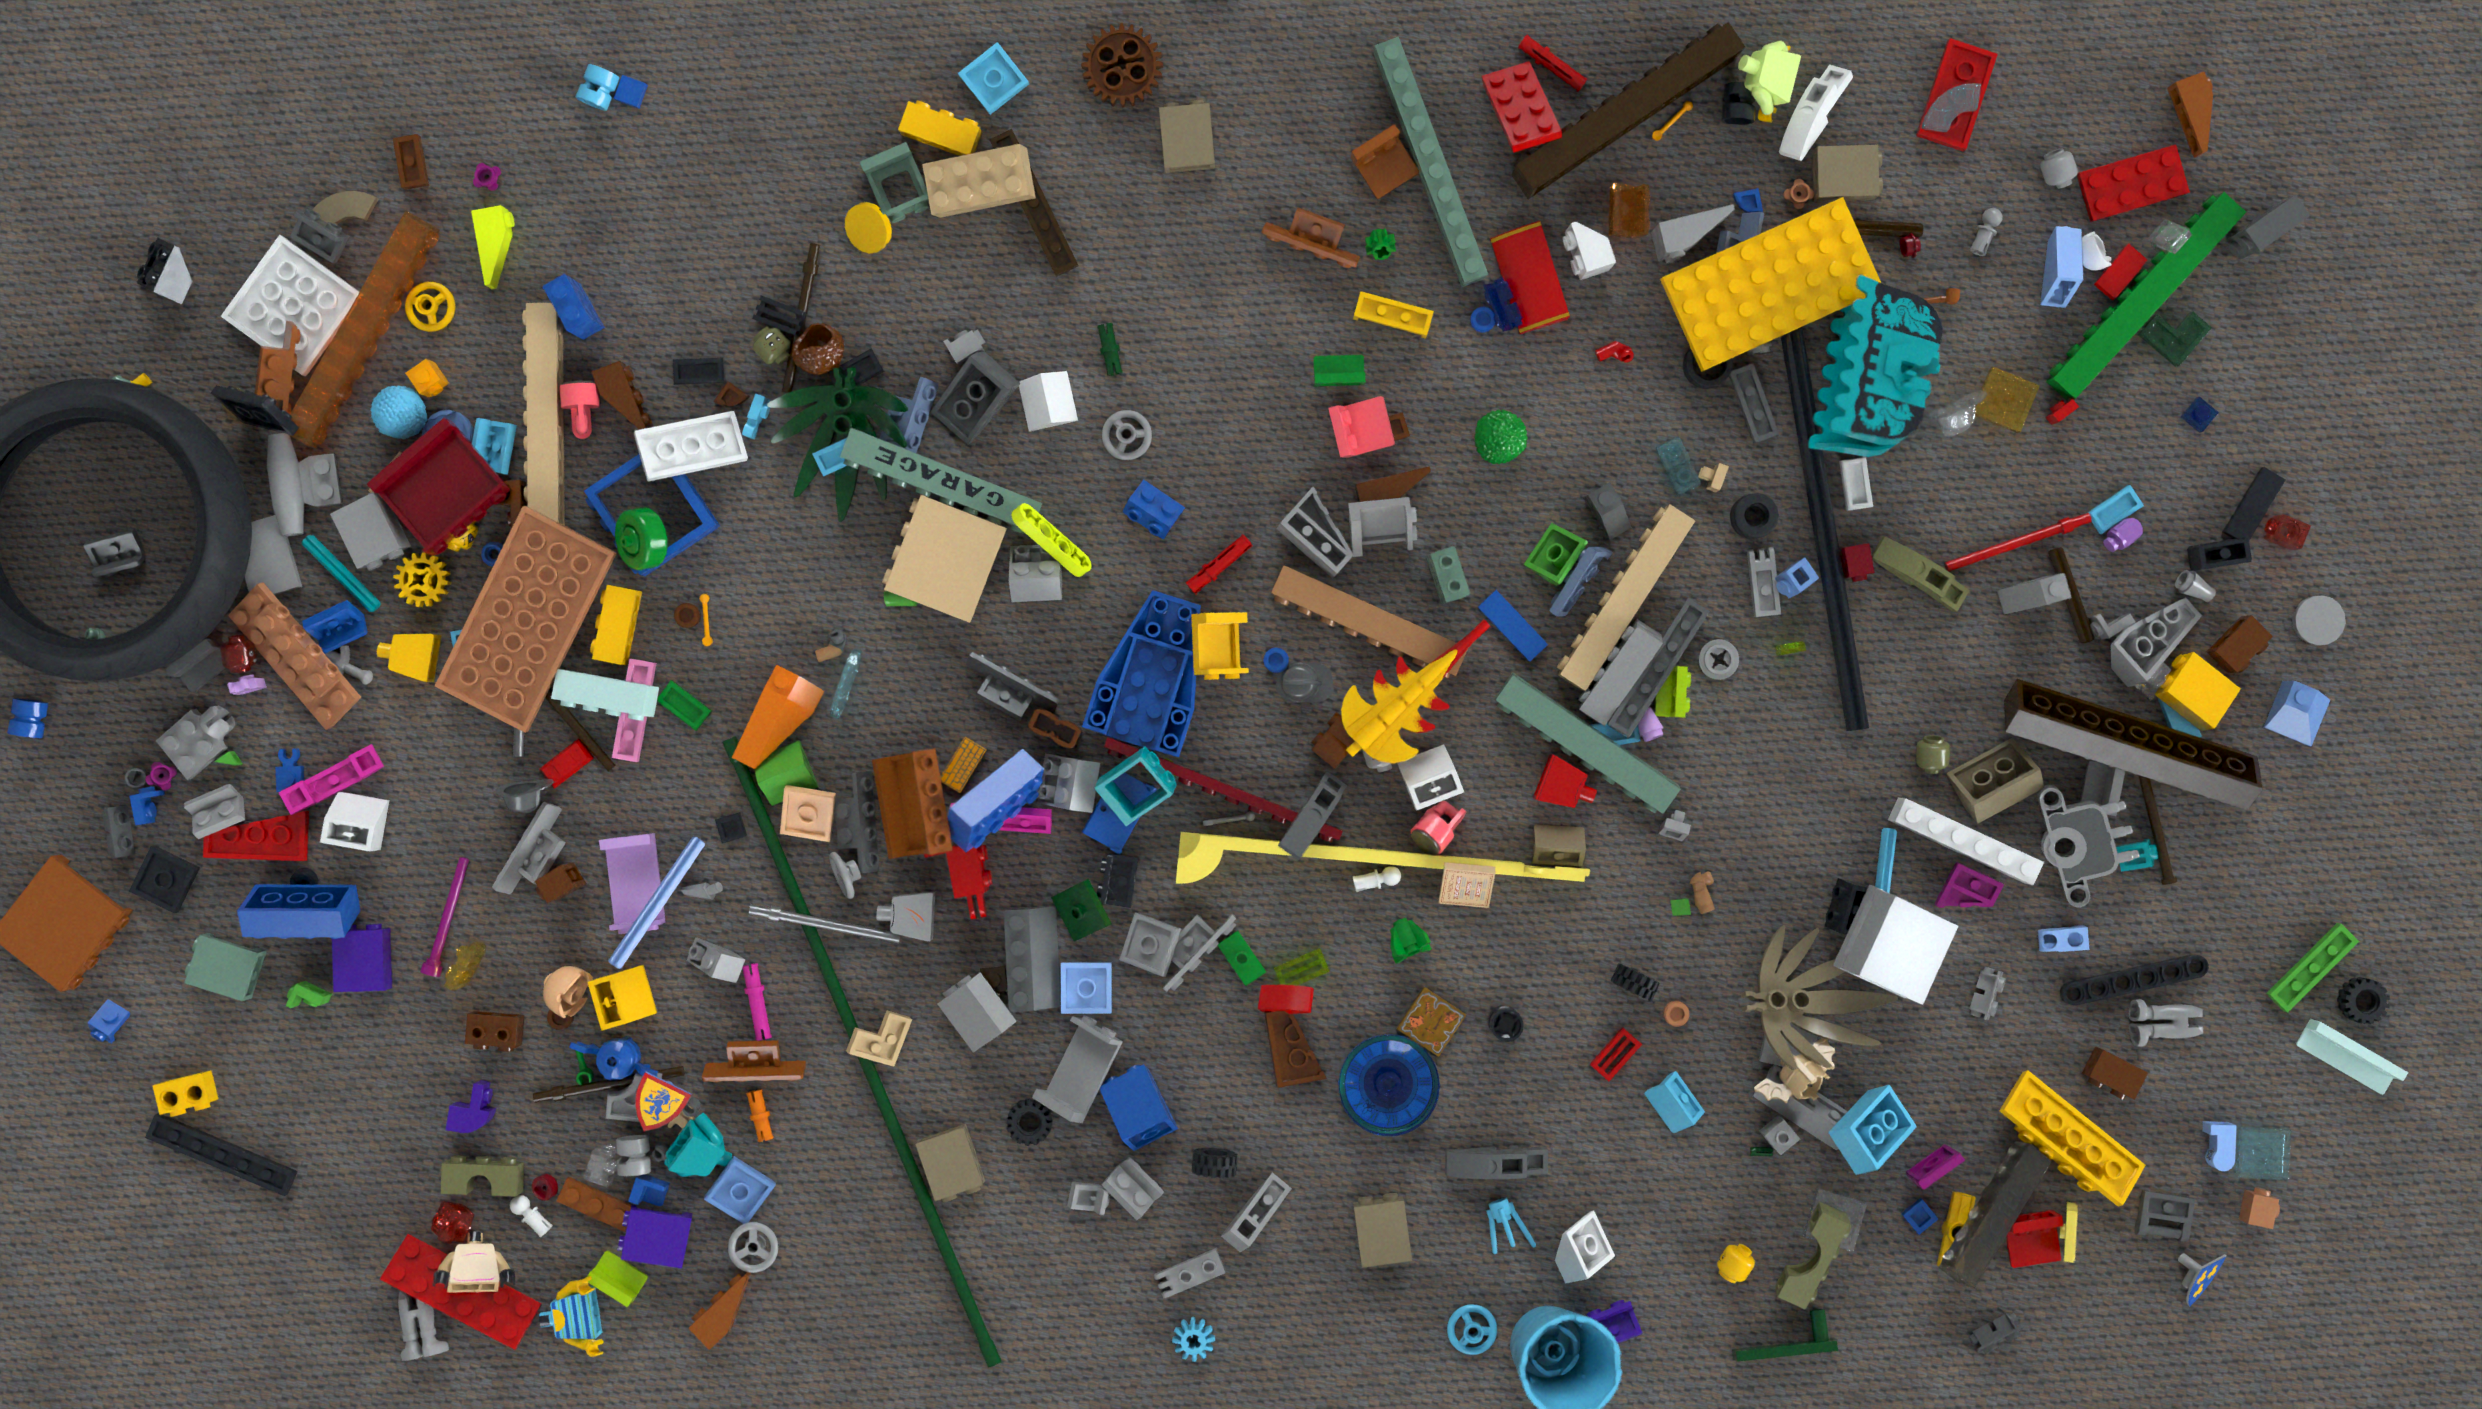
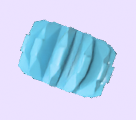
M1191 1317L1190 1325L1183 1319L1181 1321L1182 1328L1175 1327L1174 1332L1177 1336L1172 1337V1342L1178 1344L1175 1347L1176 1353L1184 1350L1182 1358L1187 1359L1190 1354L1192 1355V1361L1195 1362L1197 1354L1205 1359L1206 1351L1213 1350L1211 1342L1215 1341V1335L1210 1334L1213 1329L1211 1325L1204 1327V1319H1201L1199 1324H1195V1317ZM1193 1335H1197L1198 1343L1196 1341L1195 1344L1190 1343L1189 1336L1193 1338Z

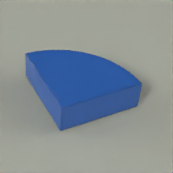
M1759 188L1732 194L1735 203L1747 213L1763 212Z

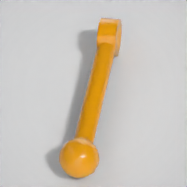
M1684 102L1681 110L1660 130L1654 131L1652 134L1653 140L1659 141L1662 138V134L1686 111H1690L1693 108L1692 102Z
M702 594L699 598L703 607L705 634L702 643L705 646H710L713 640L709 633L707 606L709 596Z

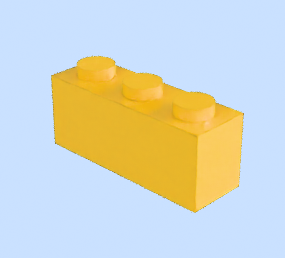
M917 100L916 104L908 101L898 128L901 135L957 156L975 153L982 135L977 122L968 118H964L963 121L956 119L954 114L947 110L940 109L939 112L930 109L931 106L922 101Z
M607 585L606 589H603L600 597V603L603 604L601 614H598L595 622V628L598 629L596 639L592 640L590 652L593 654L592 659L628 665L642 591Z

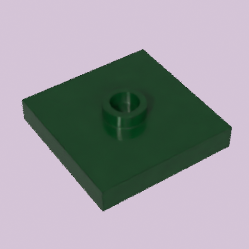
M1089 879L1051 897L1074 942L1112 924Z

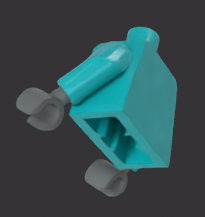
M691 1098L689 1103L694 1109H691L686 1104L683 1113L687 1117H694L695 1120L690 1119L670 1148L665 1142H658L655 1150L652 1152V1159L654 1161L660 1162L664 1160L668 1170L675 1172L681 1177L692 1175L707 1176L716 1164L726 1167L732 1159V1153L725 1151L721 1132L705 1113L701 1114L699 1112L701 1107L700 1101L696 1098Z

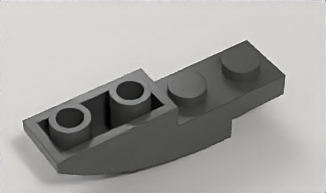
M1326 771L1278 846L1299 860L1332 813L1347 785Z
M1545 1146L1499 1150L1494 1147L1445 1150V1175L1449 1177L1527 1178V1175L1548 1174V1149Z

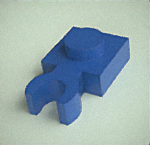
M299 748L292 749L293 754L290 759L286 756V749H279L278 757L283 762V767H275L276 792L304 781V766H296V762L300 758Z

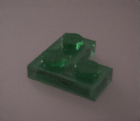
M2193 311L2183 319L2176 329L2157 314L2151 318L2138 336L2171 364L2178 367L2212 327Z

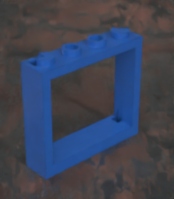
M640 454L584 490L588 497L585 499L588 506L593 511L597 510L601 516L599 521L602 527L607 532L611 531L614 537L616 521L598 496V493L642 465ZM686 474L672 476V478L703 524L667 547L665 559L659 566L644 570L630 568L635 574L639 573V575L647 576L720 527Z

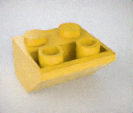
M644 965L587 982L602 1031L657 1013Z

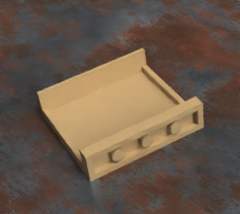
M921 495L919 499L914 498L909 512L914 514L911 522H905L900 536H903L904 540L901 546L896 545L891 558L895 560L892 570L887 569L882 583L886 584L884 590L970 623L1007 528Z

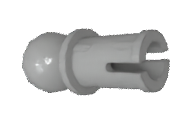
M1989 208L1983 213L1982 221L1984 225H1978L1977 227L1978 232L1970 248L1972 253L1979 256L1986 255L1993 236L1997 234V231L1993 228L1999 226L2002 222L2003 216L1999 209Z

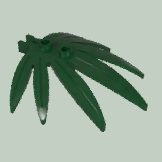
M842 366L834 367L835 385H816L801 388L769 402L767 407L788 408L817 401L816 404L803 410L788 421L774 435L771 443L782 441L803 431L817 421L824 413L827 414L807 452L793 496H800L815 478L819 467L812 453L830 446L835 432L837 433L836 442L847 438L851 428L878 438L867 415L902 448L907 447V442L894 420L875 405L877 404L891 411L906 412L908 407L904 402L883 389L870 386H856L854 381L856 367L847 368L848 375L845 378L842 374ZM845 466L835 471L836 504L839 522L845 519L857 483L859 467L855 469ZM883 475L882 479L873 476L881 500L884 501L887 499V476Z

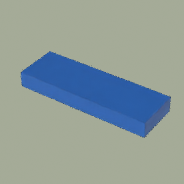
M1497 590L1478 606V609L1528 662L1548 645Z

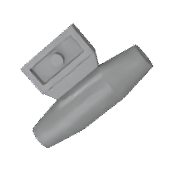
M289 434L268 435L267 471L272 507L282 536L302 535L304 533L305 504L314 507L342 504L336 456L334 453L308 456L298 462Z

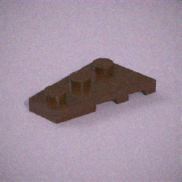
M1285 1011L1264 1012L1276 1087L1280 1088L1327 1079L1294 1015L1288 1014Z

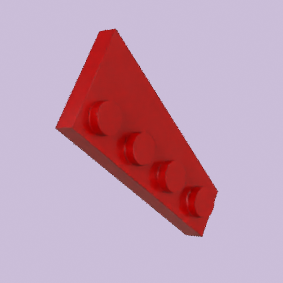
M309 811L227 827L205 836L203 840V858L307 861Z

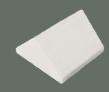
M1067 371L1040 373L1020 381L1019 389L1029 432L1078 421Z

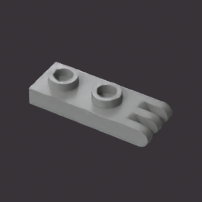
M1773 547L1767 548L1768 558H1765L1763 548L1757 549L1758 559H1755L1753 549L1747 550L1754 617L1781 614L1779 591L1777 590V581L1775 580L1777 571Z
M1215 1248L1155 1273L1154 1277L1155 1280L1163 1277L1166 1278V1280L1157 1285L1159 1289L1170 1287L1169 1290L1161 1293L1163 1298H1167L1225 1274L1226 1270Z

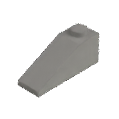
M1272 1172L1235 1216L1221 1237L1239 1252L1249 1248L1292 1188Z

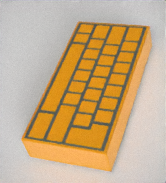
M964 737L941 775V782L961 793L987 749Z

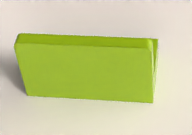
M608 1250L605 1251L596 1267L588 1274L592 1278L588 1283L626 1307L635 1300L648 1279V1275L626 1261L621 1260L620 1257Z

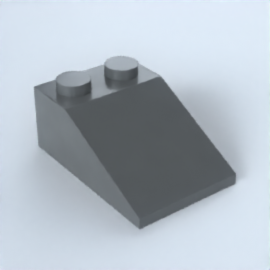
M980 351L967 359L931 413L969 445L1007 403L1020 385V382L986 352Z

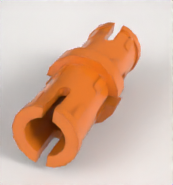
M762 1089L747 1092L746 1096L748 1097L751 1109L750 1120L754 1122L757 1141L763 1142V1140L773 1139L774 1136L772 1135L768 1118L770 1112L766 1110Z

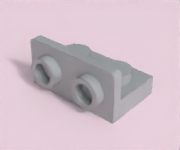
M231 784L222 786L184 803V808L192 815L193 835L198 839L245 820L243 796Z
M1131 1157L1121 1162L1101 1184L1136 1220L1141 1218L1153 1202L1164 1193L1158 1184Z

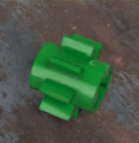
M1385 228L1372 230L1370 236L1365 237L1367 255L1373 254L1375 260L1388 259L1391 252H1396L1394 234L1388 235Z

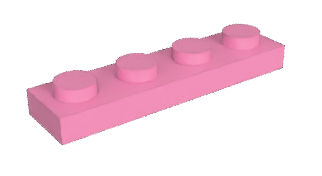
M629 659L626 681L653 686L657 663ZM621 712L612 758L639 762L647 716H644L643 721L628 718L629 713Z

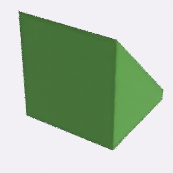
M229 751L214 761L230 765H243L234 751Z
M1689 899L1670 900L1673 916L1691 915Z

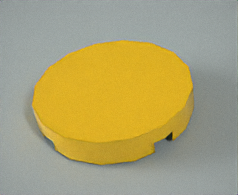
M864 202L848 210L845 217V230L847 237L857 249L868 254L877 253L890 242L892 228L887 215L882 214L879 210L881 208L875 204Z

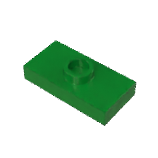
M1238 930L1219 942L1218 947L1245 986L1266 973V970Z

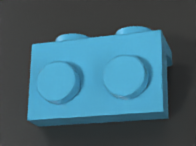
M477 418L472 445L496 473L508 475L517 425Z

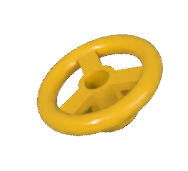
M424 282L418 284L409 292L406 298V315L409 321L422 331L434 332L441 330L454 317V297L440 283ZM427 289H434L440 292L436 297L428 294L416 297L420 292ZM447 300V313L437 323L436 312L438 311V306ZM431 302L432 306L427 310L426 305ZM413 305H415L419 313L428 317L429 324H425L416 318L413 312Z

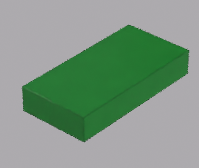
M673 680L668 683L657 698V702L695 731L700 728L712 712L711 709Z

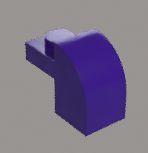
M480 1080L473 1083L470 1104L455 1102L449 1105L446 1131L469 1133L491 1121L496 1108L487 1106L491 1102L493 1090L489 1089L490 1081Z

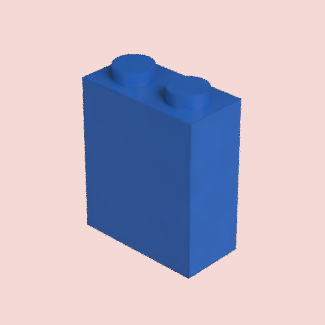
M563 274L542 286L568 332L584 340L605 328L580 283Z

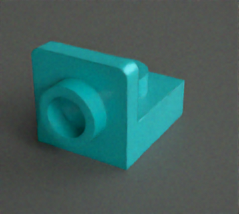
M2150 839L2116 846L2117 853L2129 850H2138L2139 858L2119 863L2121 872L2153 867L2155 859H2158L2156 845H2151Z

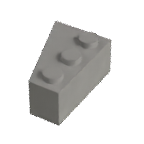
M1314 487L1308 491L1276 528L1332 579L1353 557L1352 551L1339 529L1336 528L1331 520L1328 510L1323 506Z

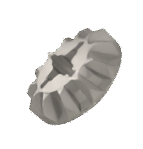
M1717 639L1708 642L1702 647L1698 656L1699 668L1706 676L1715 680L1730 677L1739 665L1738 651L1726 640ZM1725 651L1722 660L1727 666L1717 664L1712 668L1715 660L1710 653L1719 655Z

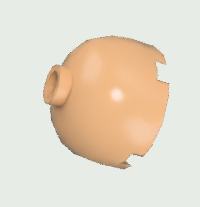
M564 966L555 970L544 981V1002L550 1010L562 1018H566L565 1015L574 1016L586 1003L587 998L582 997L588 986L587 982L593 980V977L583 969L573 966Z

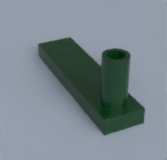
M1825 1309L1810 1310L1813 1341L1732 1349L1733 1360L1739 1362L1838 1351L1837 1340L1829 1339Z

